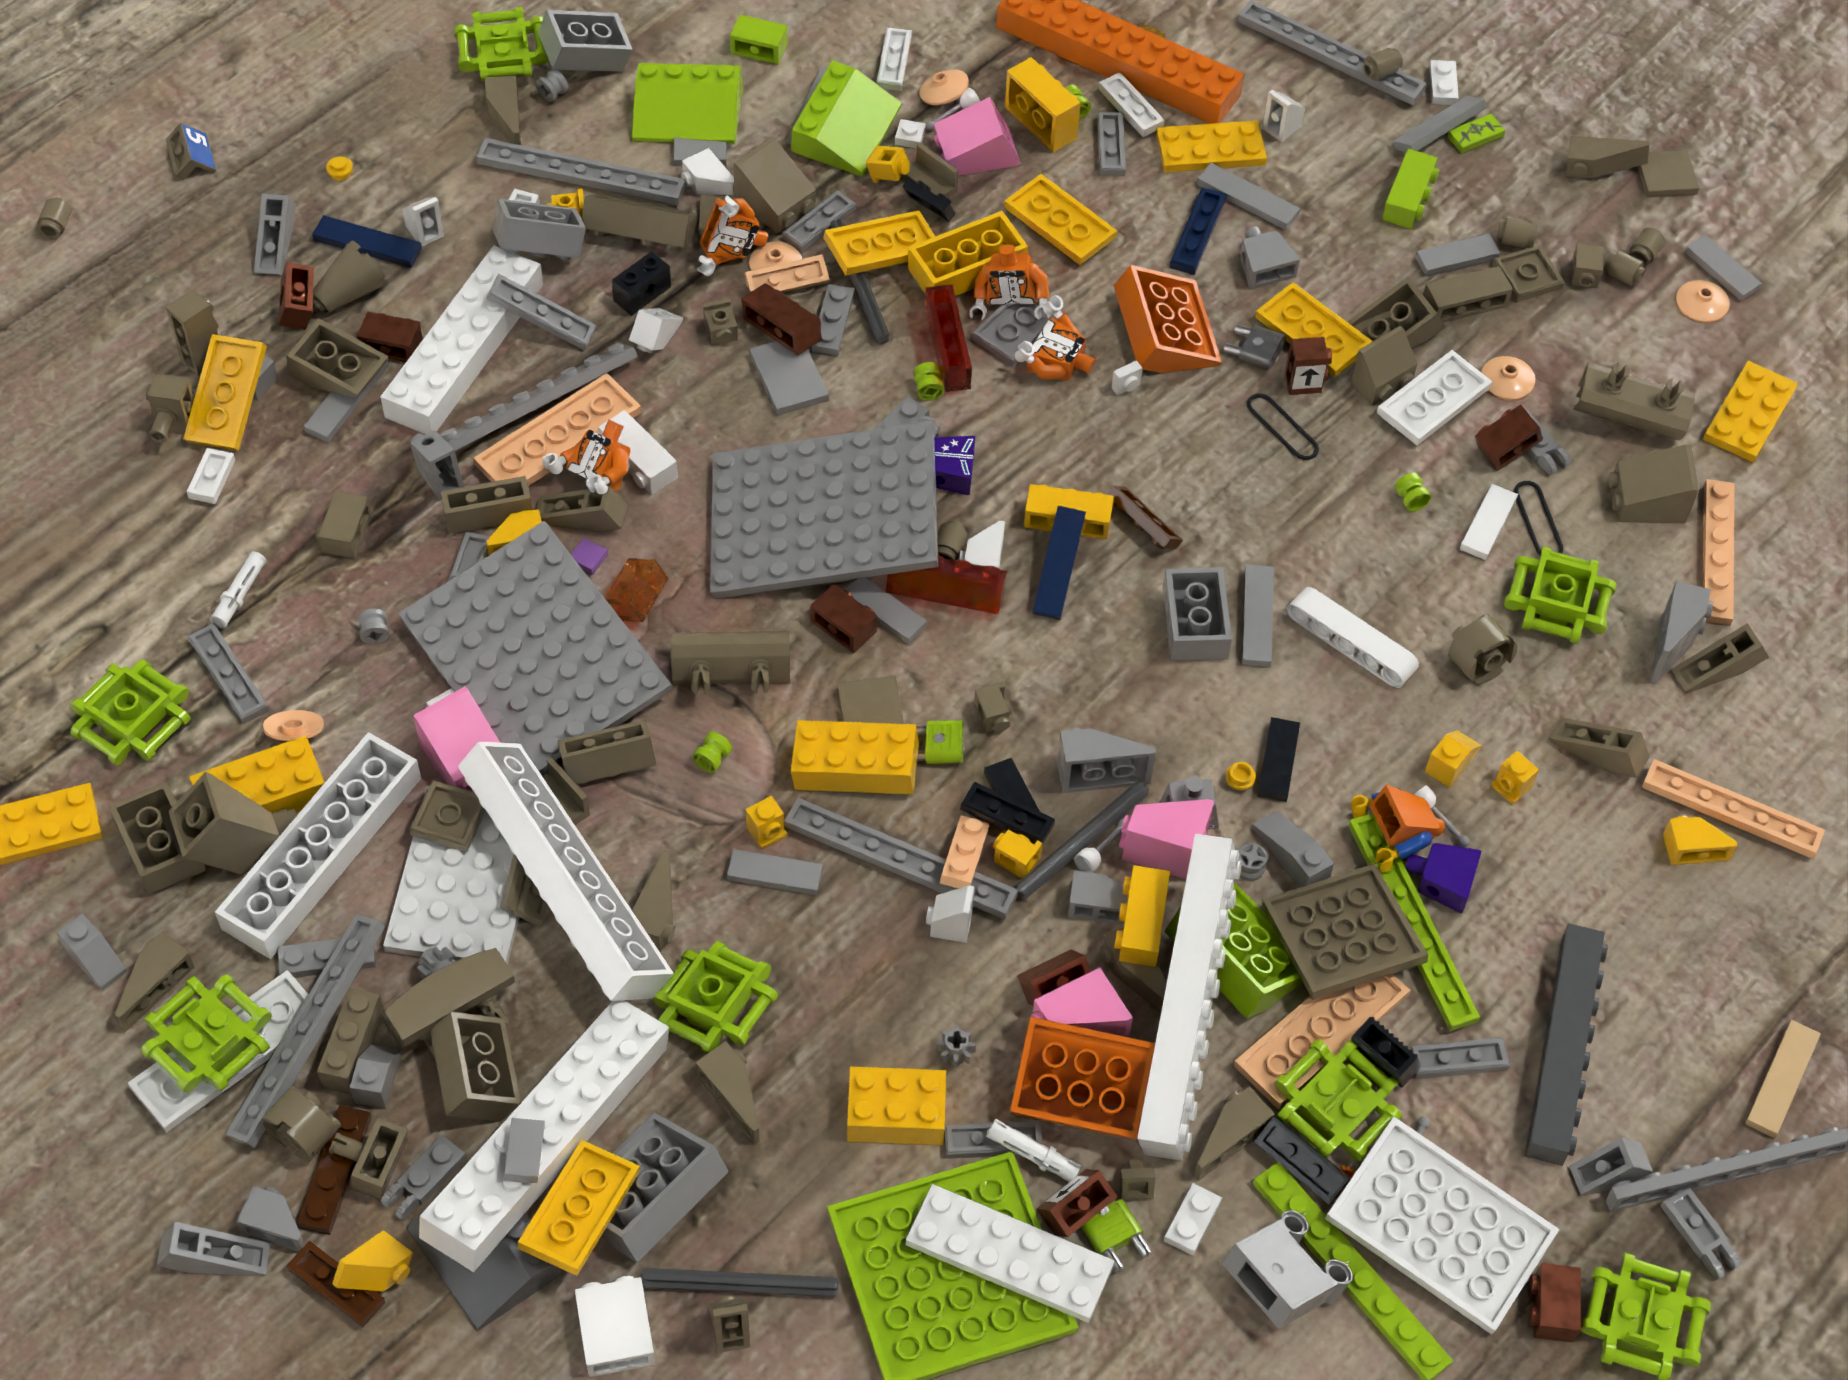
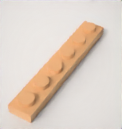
M1706 479L1703 509L1702 587L1711 589L1709 601L1713 602L1710 618H1706V622L1731 626L1734 619L1735 483Z
M1655 759L1641 787L1811 859L1815 857L1825 832L1822 828Z

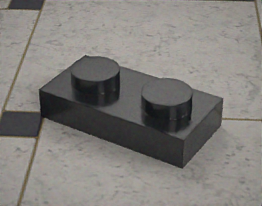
M908 178L902 186L908 197L948 222L955 215L950 205L952 203L951 200L941 193L935 195L930 192L931 188L924 182L918 180L916 183Z

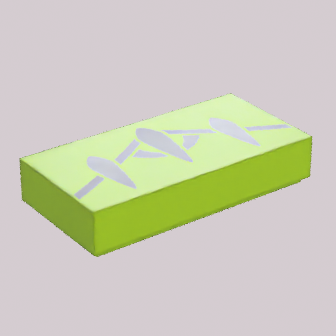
M1488 114L1450 130L1447 137L1462 154L1504 137L1506 130L1492 114Z

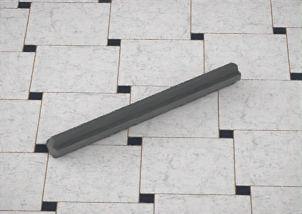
M842 219L833 220L830 229L846 226ZM865 272L849 275L875 342L878 344L888 342L889 332Z
M1137 781L1017 882L1014 888L1018 889V896L1024 900L1033 894L1074 859L1076 854L1082 849L1087 848L1135 805L1142 801L1148 795V787L1142 781Z
M643 1268L641 1272L643 1288L836 1297L839 1286L838 1278L822 1276Z

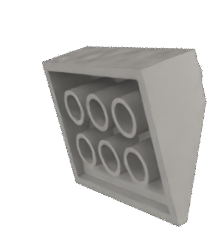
M654 1112L613 1152V1154L639 1165L640 1171L601 1237L617 1251L638 1263L729 1172L715 1146Z

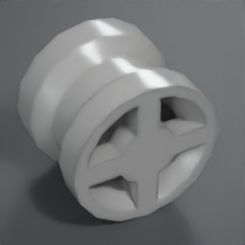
M556 69L550 70L546 77H540L536 80L538 92L549 102L554 101L557 98V94H563L568 91V83L565 77Z
M374 608L367 609L359 614L360 639L364 643L379 644L389 638V628L386 626L388 620L385 611Z
M1247 843L1240 847L1238 860L1241 861L1240 878L1246 881H1255L1264 874L1268 855L1261 845Z

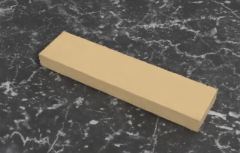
M1790 1021L1745 1125L1774 1139L1776 1138L1821 1033L1796 1021Z

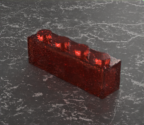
M953 285L926 287L925 311L937 364L941 371L945 392L971 389L972 365Z
M938 555V567L888 574L886 593L999 614L1004 597L1007 571L1000 570L995 566L984 567L974 565L965 560L953 561L943 559Z

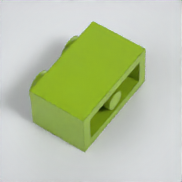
M739 14L730 33L731 54L779 65L788 46V25Z

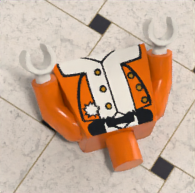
M726 196L724 200L716 198L699 241L707 255L706 257L703 255L699 257V261L703 264L697 268V271L710 276L717 265L735 260L737 257H747L752 245L760 247L766 245L768 234L766 231L759 230L760 224L755 218V212L743 198L731 199L729 196Z
M1011 244L1002 245L999 248V253L991 256L990 263L985 264L976 277L973 296L976 302L969 312L971 319L976 308L982 310L981 320L984 319L987 313V309L983 305L984 300H987V304H1038L1039 300V306L1036 307L1034 315L1038 320L1041 319V308L1047 303V299L1050 298L1046 273L1036 263L1032 262L1029 254L1016 253L1015 247Z
M1058 295L1052 296L1050 302L1048 301L1043 306L1044 312L1048 315H1054V319L1049 318L1033 345L1028 341H1023L1018 345L1019 350L1015 353V359L1019 362L1026 360V371L1035 373L1042 380L1060 379L1068 381L1076 369L1090 374L1094 368L1096 358L1085 354L1086 339L1074 326L1067 314L1060 311L1063 307V300Z
M608 419L602 434L588 430L574 447L562 452L559 458L557 454L549 453L543 457L542 462L545 468L549 469L553 474H559L563 470L562 465L565 464L566 469L587 478L586 485L592 493L597 491L598 494H605L608 491L607 486L619 492L623 477L628 473V459L631 449L618 442L624 426Z

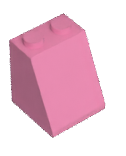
M990 97L934 123L937 132L934 135V139L938 148L943 150L940 157L959 170L958 176L1015 167L1021 164L1010 129Z
M464 686L416 713L413 717L420 747L446 783L473 791L465 782V777L458 768L459 764L477 742L500 743L469 690Z
M1205 799L1135 805L1132 816H1125L1121 830L1122 836L1119 848H1123L1122 861L1142 867L1170 871V875L1186 880L1195 834L1207 835L1214 801Z
M1101 968L1035 999L1033 1013L1031 1014V1017L1128 1038L1133 1020L1132 1015Z

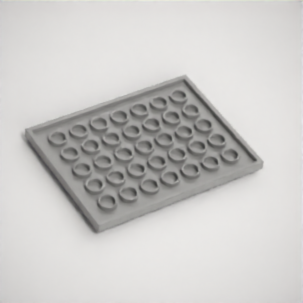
M932 420L713 453L710 594L713 599L938 567L935 440Z
M545 520L398 613L401 621L454 692L466 686L500 743L521 744L541 775L548 772L546 762L548 758L552 757L558 765L563 762L558 740L616 727L673 690L669 680Z

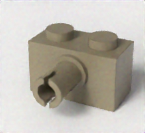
M155 374L152 384H149L146 389V400L150 403L151 416L155 419L149 431V437L156 442H165L169 432L185 434L194 396L188 378Z
M377 1117L367 1141L362 1143L337 1132L334 1137L336 1140L332 1141L329 1152L356 1161V1166L351 1175V1189L382 1200L407 1144L408 1129Z

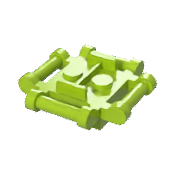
M523 6L515 7V10L489 13L473 11L474 27L460 24L454 28V36L458 40L460 56L458 68L463 72L480 71L481 82H485V78L517 75L532 77L531 65L549 62L538 34L543 17L535 16L530 21H525ZM517 20V22L481 26L484 23ZM534 33L536 42L535 52H529L527 34ZM476 39L478 58L470 57L468 40Z
M1543 546L1539 560L1527 556H1518L1515 559L1514 568L1516 571L1510 593L1505 597L1504 606L1512 611L1519 609L1526 611L1521 629L1527 631L1534 629L1570 639L1569 642L1574 644L1579 643L1583 627L1589 628L1595 634L1605 633L1607 628V621L1605 619L1611 595H1614L1617 584L1611 579L1597 576L1598 560H1583L1551 551L1552 548ZM1534 572L1536 574L1530 597L1522 596L1521 593L1526 574ZM1593 589L1598 590L1600 593L1595 615L1587 613ZM1539 614V619L1534 618V615ZM1567 623L1574 624L1573 628L1567 627Z
M144 659L139 660L131 669L126 666L120 668L112 663L105 669L106 674L81 698H75L70 703L73 711L82 716L72 726L70 733L78 740L84 739L106 754L108 760L115 765L122 764L132 749L143 759L150 761L156 755L155 751L180 726H185L191 720L189 714L177 705L187 699L190 691L184 685H177L152 669V665ZM167 714L172 717L147 743L142 741ZM94 724L98 725L103 733L118 742V744L114 746L90 730V728Z
M716 941L708 952L701 950L700 953L686 949L681 956L682 961L673 972L674 975L651 999L655 1005L666 1009L658 1021L667 1025L669 1032L701 1046V1050L706 1053L719 1046L723 1035L729 1037L734 1043L743 1046L749 1039L748 1033L767 1006L773 1004L778 998V993L772 987L761 983L769 977L771 965L763 961L756 962L728 949L727 945L720 941ZM753 994L758 996V999L738 1026L732 1024ZM679 1015L685 1016L690 1024L707 1031V1035L676 1021Z
M228 974L221 976L210 991L204 987L198 978L192 976L185 982L186 986L155 1013L150 1012L143 1018L146 1024L158 1036L149 1039L142 1046L141 1053L147 1059L156 1061L178 1082L177 1086L184 1093L192 1091L203 1080L207 1084L211 1083L221 1092L229 1085L228 1081L259 1053L264 1054L270 1048L267 1041L256 1033L270 1021L272 1013L265 1007L260 1008L235 985L236 981ZM194 995H196V996L199 998V1000H197L196 998H193V999H192L189 1003H187L182 1009H180V1010L172 1017L173 1023H172L171 1025H169V1026L167 1027L165 1024H163V1022H164L165 1020H167L173 1013H175L181 1006H183V1005H184L189 999H191ZM228 995L251 1016V1019L245 1024L220 1001L223 997ZM168 1047L193 1071L186 1072L163 1050Z
M1316 1039L1309 1046L1310 1050L1285 1075L1281 1074L1274 1081L1276 1088L1290 1100L1278 1113L1277 1117L1284 1123L1287 1121L1327 1159L1335 1150L1341 1147L1355 1160L1361 1161L1368 1154L1367 1149L1381 1136L1392 1118L1396 1117L1398 1120L1402 1118L1400 1110L1384 1100L1396 1088L1399 1082L1392 1076L1388 1078L1357 1050L1358 1046L1352 1040H1349L1334 1055L1323 1041ZM1347 1059L1352 1061L1381 1088L1375 1092L1371 1089L1372 1083L1351 1064L1346 1066L1344 1062ZM1317 1060L1322 1062L1325 1067L1299 1091L1294 1084ZM1374 1111L1381 1116L1358 1141L1350 1137Z
M1626 1252L1623 1255L1618 1275L1607 1268L1595 1267L1591 1278L1594 1284L1587 1317L1582 1319L1581 1331L1584 1334L1603 1340L1601 1362L1610 1365L1612 1362L1644 1371L1656 1375L1658 1380L1670 1379L1673 1368L1672 1362L1690 1367H1698L1701 1360L1699 1347L1705 1316L1710 1313L1711 1302L1701 1297L1692 1298L1686 1296L1691 1273L1682 1269L1677 1272L1635 1259V1255ZM1631 1272L1674 1284V1292L1670 1291V1286L1646 1278L1630 1279ZM1610 1287L1613 1288L1607 1323L1603 1325L1600 1322L1606 1289ZM1683 1310L1692 1313L1685 1349L1676 1347Z

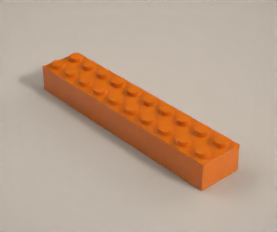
M1002 0L998 4L996 28L1107 78L1121 73L1138 92L1209 124L1221 123L1241 96L1244 73L1080 0Z

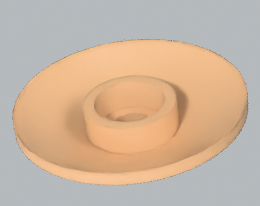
M949 69L940 71L930 76L922 84L919 94L922 101L926 104L944 105L956 100L967 90L969 79L966 73L961 70Z
M779 241L767 242L764 247L758 246L751 253L749 267L752 271L800 260L802 256L794 246Z
M1694 280L1687 282L1679 288L1676 294V305L1680 312L1687 318L1700 323H1713L1721 320L1726 316L1730 307V301L1726 292L1718 285L1708 281Z
M1495 357L1489 360L1481 371L1482 374L1493 381L1491 388L1487 392L1502 400L1514 401L1523 399L1532 392L1535 385V375L1531 367L1515 357Z
M304 710L279 712L268 717L263 723V731L267 736L286 742L305 735L307 739L319 734L324 728V720L320 715Z

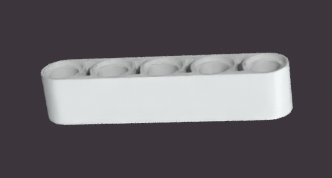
M1305 587L1287 606V613L1292 620L1393 687H1401L1419 667L1418 659L1410 651L1312 587Z

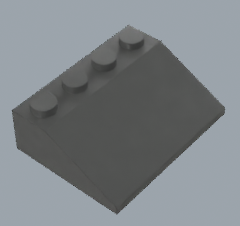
M526 1213L474 1272L419 1238L420 1215L407 1226L408 1232L478 1331L562 1275L560 1268L517 1249L518 1240L531 1221Z

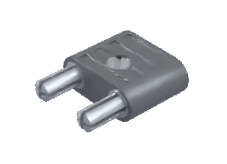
M1237 324L1234 328V333L1247 337L1242 347L1226 343L1223 351L1239 356L1240 361L1271 369L1279 358L1286 335L1258 326L1249 328Z

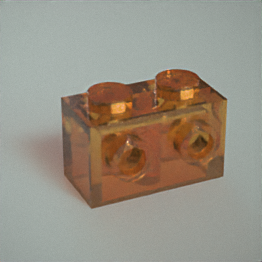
M628 558L605 599L622 621L644 622L666 584L668 577L656 559Z

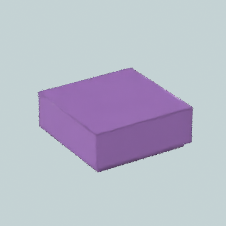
M583 538L571 555L583 571L593 576L608 557V550Z

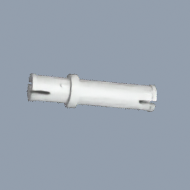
M252 551L229 589L220 596L221 602L209 618L210 622L214 623L216 627L225 629L235 611L241 609L244 596L267 562L262 554Z
M996 1118L987 1132V1138L1039 1165L1040 1170L1044 1172L1048 1170L1068 1182L1072 1181L1080 1170V1164L1057 1153L1056 1148L1052 1146L1048 1148L1005 1125V1123Z

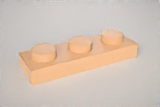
M823 254L747 271L744 274L749 293L764 283L779 290L781 293L829 283L830 280Z
M960 816L941 874L940 884L958 889L971 886L990 823Z

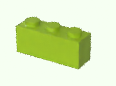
M1408 148L1387 198L1382 221L1412 229L1415 220H1421L1425 205L1422 203L1423 201H1429L1433 188L1430 187V183L1435 184L1440 169L1436 168L1438 157Z

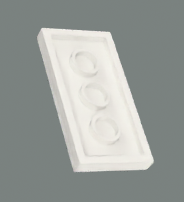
M1451 350L1379 405L1377 414L1418 446L1491 388L1493 381Z

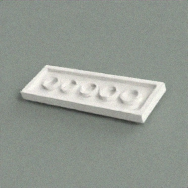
M287 970L249 997L260 1008L265 1007L272 1013L270 1021L256 1033L267 1041L270 1048L264 1054L259 1053L228 1081L229 1085L221 1092L211 1083L207 1084L203 1080L192 1091L184 1093L177 1086L178 1082L157 1062L129 1081L130 1089L167 1133L269 1060L307 998L308 993ZM239 1005L231 1009L245 1024L251 1019V1016ZM173 1052L168 1054L186 1072L193 1071Z
M932 1184L905 1243L906 1246L1087 1323L1090 1322L1115 1262L1110 1258Z

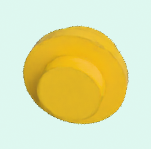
M342 156L334 157L326 165L327 173L336 181L347 180L353 171L352 161Z
M1236 762L1227 769L1226 782L1231 788L1244 791L1250 789L1255 783L1256 774L1250 764Z

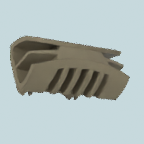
M1590 362L1587 363L1578 384L1580 389L1576 397L1580 399L1574 405L1573 410L1678 441L1682 440L1687 434L1691 422L1695 394L1684 391L1683 382L1679 381L1672 387V378L1664 386V384H1656L1651 382V380H1643L1634 375L1629 376L1630 368L1628 365H1625L1621 371H1618L1619 362L1613 365L1612 370Z
M789 631L672 633L671 668L673 686L691 685L692 692L697 695L700 685H703L704 694H707L710 691V685L715 683H721V685H727V683H751V690L757 694L759 684H762L765 694L769 691L770 684L790 683Z
M496 948L478 952L453 962L422 979L393 1001L381 1013V1016L395 1043L400 1048L418 1038L420 1040L424 1039L435 1058L430 1029L450 1012L463 1013L475 1006L481 1009L484 1016L504 1018L505 1024L509 1023L510 1020L506 1017L496 997L499 991L515 983V978Z

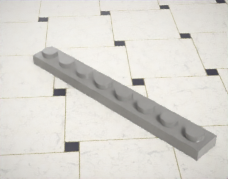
M1250 0L1238 14L1237 22L1412 106L1426 89L1427 83L1400 70L1377 81L1372 80L1365 75L1363 70L1364 61L1368 55L1253 0Z
M484 138L476 156L477 164L674 205H679L686 187L685 179L488 138Z
M622 343L614 344L607 349V353L601 356L593 355L584 360V365L578 368H567L560 373V377L554 380H544L536 385L537 389L529 393L528 391L518 393L513 396V401L506 405L504 403L497 404L489 409L488 414L482 417L474 416L464 422L465 426L457 430L455 428L448 429L440 435L456 451L638 357L633 346Z
M796 799L784 820V827L940 893L958 889L940 884L946 859L803 799ZM975 872L971 886H974L973 907L1005 920L1018 896V889Z
M359 914L355 915L225 1135L232 1140L252 1148L256 1147L266 1130L263 1125L265 1121L261 1120V1118L292 1086L385 928L380 921Z
M1837 1127L1823 1131L1820 1135L1810 1138L1809 1135H1802L1783 1145H1780L1778 1142L1770 1143L1761 1150L1751 1153L1750 1150H1742L1735 1153L1731 1158L1723 1160L1719 1157L1711 1158L1703 1162L1702 1165L1692 1168L1690 1165H1683L1674 1169L1672 1173L1661 1175L1659 1172L1645 1176L1640 1181L1632 1183L1630 1180L1620 1181L1612 1186L1605 1201L1609 1211L1613 1212L1672 1197L1688 1187L1692 1191L1845 1153L1848 1151V1128L1839 1130Z

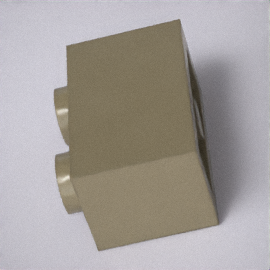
M335 491L331 502L328 501L325 506V519L323 524H319L317 527L316 540L320 543L322 553L355 559L372 515L369 499L366 496Z

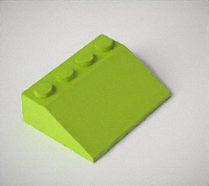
M832 60L792 129L791 152L863 177L867 170L865 162L876 146H880L902 103L856 68Z
M638 63L635 80L632 141L674 143V137L735 144L743 94L741 65Z
M1235 883L1233 885V890H1236L1234 909H1228V920H1231L1228 939L1223 938L1222 949L1225 950V961L1223 968L1217 969V979L1220 980L1219 991L1226 996L1237 1011L1248 1019L1270 1008L1301 985L1303 981L1265 912ZM1181 906L1164 930L1173 943L1175 942Z

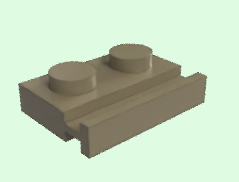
M513 854L500 908L503 910L508 909L512 911L511 914L538 926L544 923L548 904L541 898L539 890L531 878L526 875L524 867L516 855Z

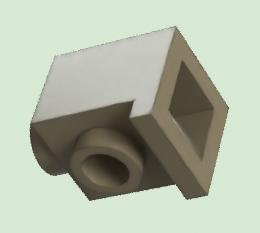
M730 299L703 303L704 323L711 345L738 340L737 323L731 308Z
M1003 682L975 689L974 707L985 734L993 731L1002 732L1010 727L1009 715H1012V708L1009 699L1004 698L1005 685Z

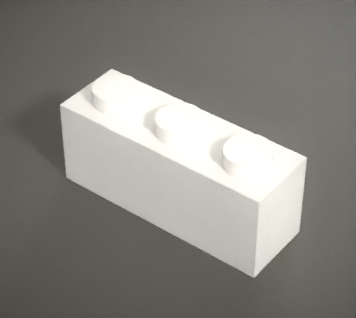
M625 410L610 419L624 426L618 442L631 449L628 459V472L633 476L635 483L640 488H645L653 495L678 478L677 461ZM608 421L598 427L599 434L603 433Z

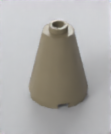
M352 240L345 246L314 287L313 305L318 311L322 312L325 310L327 313H331L384 286L388 282L386 279H383L385 277L384 273L368 253L360 254L357 251L361 246Z

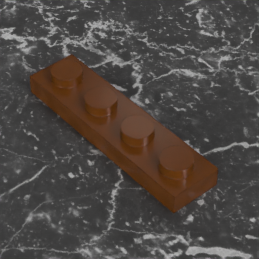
M339 1105L335 1118L341 1123V1126L337 1132L363 1143L372 1118L371 1113ZM335 1135L324 1146L297 1221V1225L301 1229L328 1235L331 1234L356 1164V1161L329 1152L332 1141L336 1140L334 1139Z

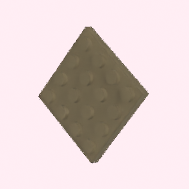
M1375 864L1262 899V908L1312 1000L1427 963L1428 953Z

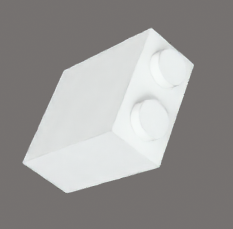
M623 1276L617 1278L615 1282L606 1284L591 1282L583 1285L580 1289H575L589 1377L656 1365L641 1277Z

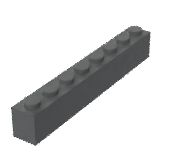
M1568 923L1562 936L1525 1157L1563 1166L1567 1156L1574 1155L1577 1137L1572 1136L1573 1127H1578L1582 1109L1577 1108L1578 1099L1583 1098L1586 1081L1581 1080L1582 1071H1587L1591 1053L1586 1052L1587 1043L1591 1044L1595 1031V1025H1591L1590 1021L1591 1016H1596L1599 1006V998L1595 997V990L1600 989L1603 981L1604 971H1600L1599 966L1600 962H1605L1608 945L1603 944L1605 935L1603 931Z

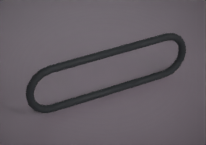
M1256 393L1248 398L1247 408L1295 456L1303 460H1310L1318 455L1319 446L1316 441L1273 399L1262 393ZM1258 397L1268 400L1314 445V453L1309 456L1299 454L1252 408L1251 401Z
M1532 481L1519 482L1515 486L1514 492L1518 494L1517 502L1537 553L1540 555L1541 550L1518 491L1522 485H1531L1538 491L1559 546L1558 553L1562 554L1564 550L1563 544L1541 488Z

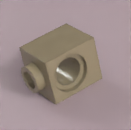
M1577 243L1571 261V285L1598 288L1603 272L1604 246Z

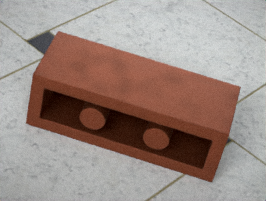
M764 283L741 298L744 320L796 355L801 354L822 340L821 321L818 316L810 313L797 302L792 301L770 285Z

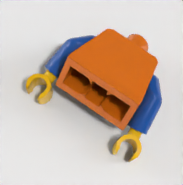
M1385 785L1379 793L1372 794V798L1367 799L1363 795H1356L1351 800L1353 817L1358 818L1367 815L1368 808L1370 807L1388 846L1394 847V850L1380 848L1377 851L1375 863L1384 860L1380 865L1381 872L1390 871L1394 859L1398 857L1403 859L1428 847L1435 836H1440L1444 832V821L1440 818H1435L1428 802L1424 798L1399 788Z

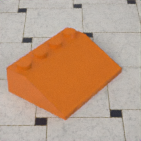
M1130 265L1113 286L1135 359L1141 367L1148 371L1166 373L1220 366L1222 360L1196 280Z
M1030 1017L1010 1113L1014 1116L1137 1142L1155 1043Z

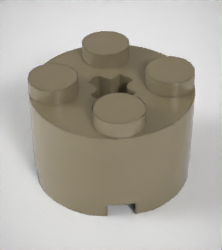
M1484 614L1469 625H1461L1455 629L1452 634L1454 640L1450 646L1448 656L1472 682L1474 680L1477 684H1483L1493 680L1504 671L1501 666L1506 660L1509 663L1513 661L1517 653V644L1489 614Z
M294 1086L288 1089L261 1118V1120L265 1121L263 1123L264 1127L285 1148L288 1145L294 1149L297 1148L298 1150L294 1155L306 1162H310L341 1126V1123L330 1113L325 1114L319 1108L322 1103L315 1095L309 1091L303 1094Z

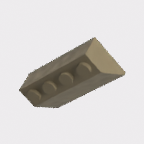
M595 194L585 196L582 221L590 235L604 236L605 232L614 234L613 239L629 241L631 237L640 239L639 244L655 246V242L665 244V249L681 251V247L690 246L700 213Z

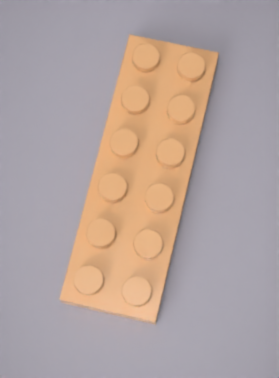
M605 373L473 458L474 465L491 482L526 476L529 486L550 472L542 462L545 455L555 453L559 458L562 452L574 447L582 439L586 431L592 430L599 433L598 427L624 410L634 418L642 413L641 405L608 373Z
M1390 974L1313 1000L1309 996L1234 1061L1233 1066L1279 1110L1289 1099L1276 1088L1274 1081L1281 1074L1285 1075L1310 1050L1309 1046L1316 1039L1323 1041L1328 1046L1330 1052L1336 1055L1349 1040H1352L1353 1034L1369 1017H1374L1376 1021H1381L1409 996L1411 990L1396 976ZM1317 1060L1294 1084L1299 1091L1302 1090L1325 1065Z

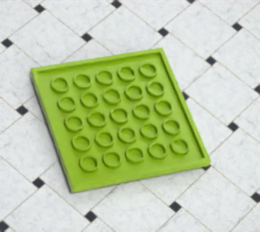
M1013 1151L827 1206V1213L883 1380H928L1078 1333L1079 1327L1075 1317L905 1245L906 1238L932 1184L1042 1230Z

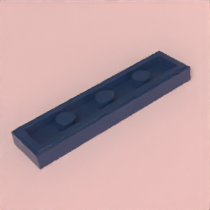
M1201 188L1170 261V268L1193 275L1196 274L1226 202L1227 194Z
M324 215L312 233L314 241L342 249L353 240L361 246L357 250L360 254L368 253L370 257L412 268L422 250L420 242Z
M1058 506L1034 603L1033 614L1061 620L1086 511Z

